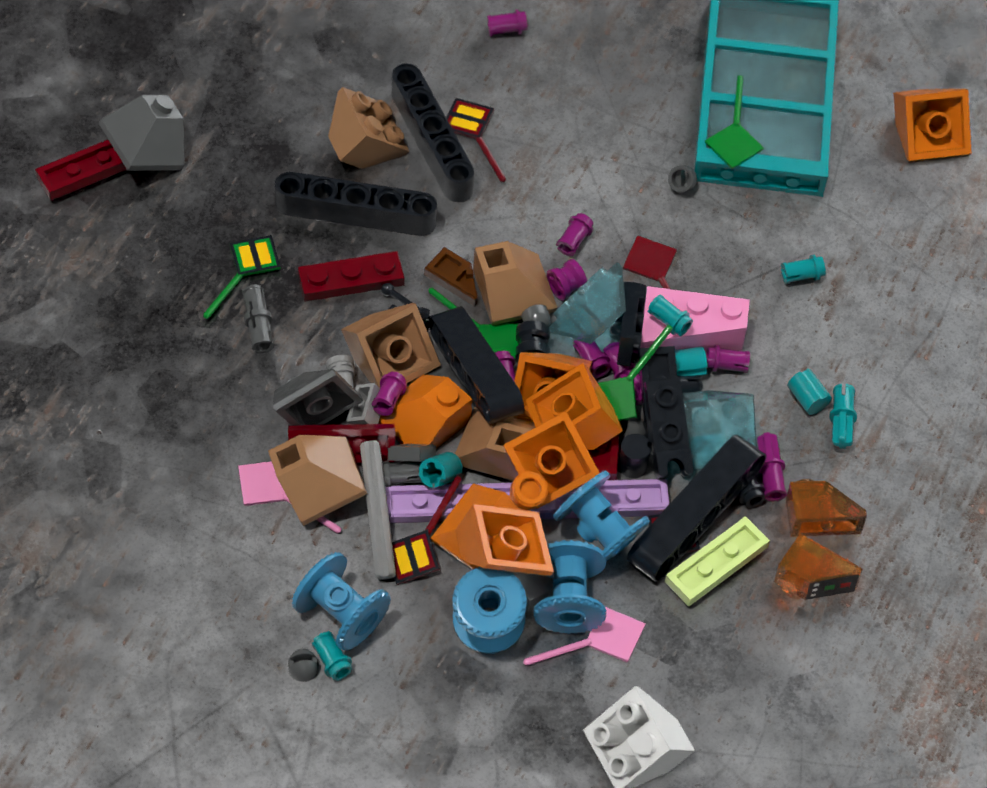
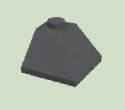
M141 95L100 120V127L128 171L182 170L184 167L183 117L169 95Z
M334 369L304 372L299 376L288 379L283 386L274 391L273 407L291 425H324L364 400Z

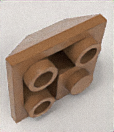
M344 87L338 91L328 137L341 162L363 169L405 156L409 152L403 140L405 137L404 133L396 126L391 116L392 110L386 102L380 99L375 100L367 97L360 91L354 92Z
M509 241L475 248L473 273L492 326L521 320L523 311L533 305H545L549 313L557 312V304L537 253Z
M474 407L455 454L460 458L465 468L514 480L518 474L502 445L534 429V422L511 417L489 424L478 407Z
M298 435L268 450L276 476L303 526L367 494L346 437Z

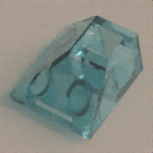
M617 262L608 271L602 266L553 313L557 320L549 326L550 331L557 335L592 344L626 311L622 266Z
M713 390L683 393L694 471L701 470L735 434H738L757 448L753 394Z

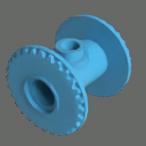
M603 471L577 489L557 509L553 517L558 522L571 512H574L580 519L577 526L580 536L588 542L599 541L605 548L602 552L607 562L628 546L650 521L647 516H644L630 526L617 510L612 512L609 509L611 507L610 502L598 490L611 476L609 472Z
M562 540L561 542L549 543L547 546L554 572L551 576L547 577L553 578V596L545 598L535 605L533 609L534 620L540 627L559 633L578 634L598 628L606 619V608L598 600L587 596V578L598 575L606 567V558H604L602 550L593 544L581 541Z
M335 552L321 559L304 576L296 588L292 598V605L298 613H305L319 604L342 624L336 637V646L341 650L348 651L361 644L377 628L389 609L391 598L384 589L377 590L363 598L341 579L347 566V558L342 553Z
M482 567L469 571L460 579L455 587L452 600L453 626L459 639L470 649L487 654L504 651L515 644L525 626L527 605L526 593L520 580L510 571L485 569ZM491 608L494 609V611L488 612L484 609Z

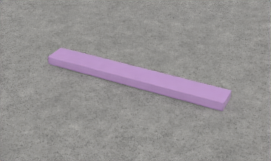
M667 479L607 480L598 489L610 502L611 507L609 509L612 512L617 510L622 517L661 514L669 505ZM511 483L477 484L503 491L510 496ZM451 484L436 488L426 485L385 487L389 522H430ZM459 484L438 522H443L472 484ZM581 486L538 509H531V511L539 512L541 519H554L553 515L557 509ZM571 512L563 519L578 517L575 515L574 512Z

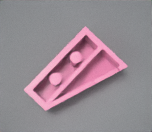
M647 286L640 348H650L666 327L664 323L647 312L653 299L661 294L682 312L688 311L690 318L693 319V323L683 336L670 333L659 347L675 346V350L702 346L706 353L708 347L714 348L717 344L721 349L742 351L748 323L749 299Z

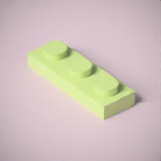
M745 516L666 574L665 583L689 607L766 550L770 540Z

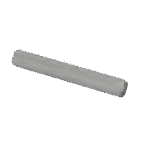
M371 440L362 442L360 451L364 484L367 491L366 501L375 575L379 580L394 578L396 571L381 448L378 441Z

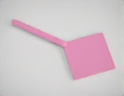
M272 461L238 466L244 506L280 501L290 503L276 476ZM324 516L316 519L335 533L342 531L341 527Z
M605 607L606 619L604 623L598 626V628L592 629L587 639L523 660V664L528 666L587 646L628 663L646 623Z

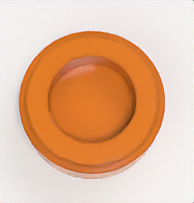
M532 471L520 473L510 486L512 501L518 507L526 510L535 509L540 506L548 494V486L545 479L540 474Z

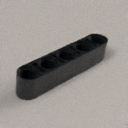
M410 63L396 66L392 72V99L442 192L452 202L460 203L469 200L473 193L474 168L420 69Z
M297 172L282 173L275 180V206L281 214L415 236L429 235L436 228L437 201L435 197L426 192Z
M459 306L429 316V329L433 340L486 421L492 424L523 414L524 402L519 388L466 310Z
M738 434L732 436L636 540L628 552L627 561L653 581L658 582L663 579L758 474L766 461V454Z

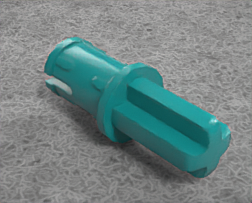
M838 384L833 388V409L830 411L829 418L833 423L832 443L840 449H846L847 446L853 444L854 423L857 421V412L854 410L856 390L850 384H845V395L842 394V384Z

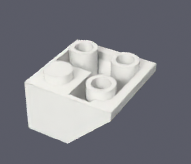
M636 686L583 730L614 788H634L669 773L695 751L678 720L640 687Z

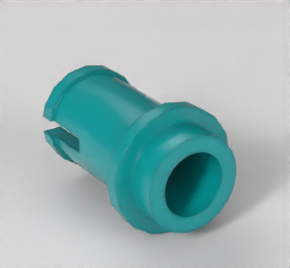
M815 254L810 255L809 259L781 263V273L785 284L811 278L814 281H818L820 277L826 275L823 257H816Z
M661 294L655 297L648 307L649 310L647 312L655 316L666 326H672V331L670 332L672 335L678 334L683 336L693 323V319L690 318L688 311L682 312Z
M327 631L317 635L311 644L325 665L324 672L326 676L332 677L335 681L347 677L352 671L351 658L344 655L342 650L336 646V640L332 632Z

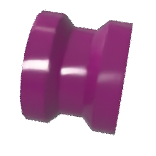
M574 259L566 261L561 268L554 267L548 270L546 274L551 291L560 301L568 299L574 291L582 292L586 290L588 286L582 267Z

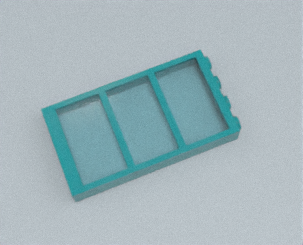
M710 0L694 160L697 182L823 197L829 168L839 0ZM742 75L744 79L740 125L764 147V150L731 169L705 143V140L733 123L737 77Z

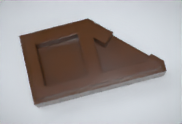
M444 247L424 268V276L475 307L478 295L475 289L472 264Z

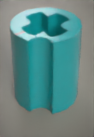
M702 346L675 350L677 376L707 375V358Z
M809 368L803 372L799 371L787 384L808 415L819 413L832 400L831 395Z
M445 452L425 459L419 467V476L426 486L436 488L453 482L456 475L462 473L463 465L456 454Z

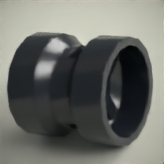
M530 320L522 322L516 327L518 346L515 351V360L517 363L521 352L550 353V349L546 345L550 340V328L547 324Z

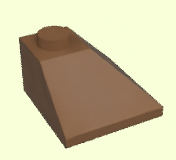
M416 303L370 314L341 329L354 361L370 383H375L379 388L382 376L389 372L402 374L406 379V383L441 366Z

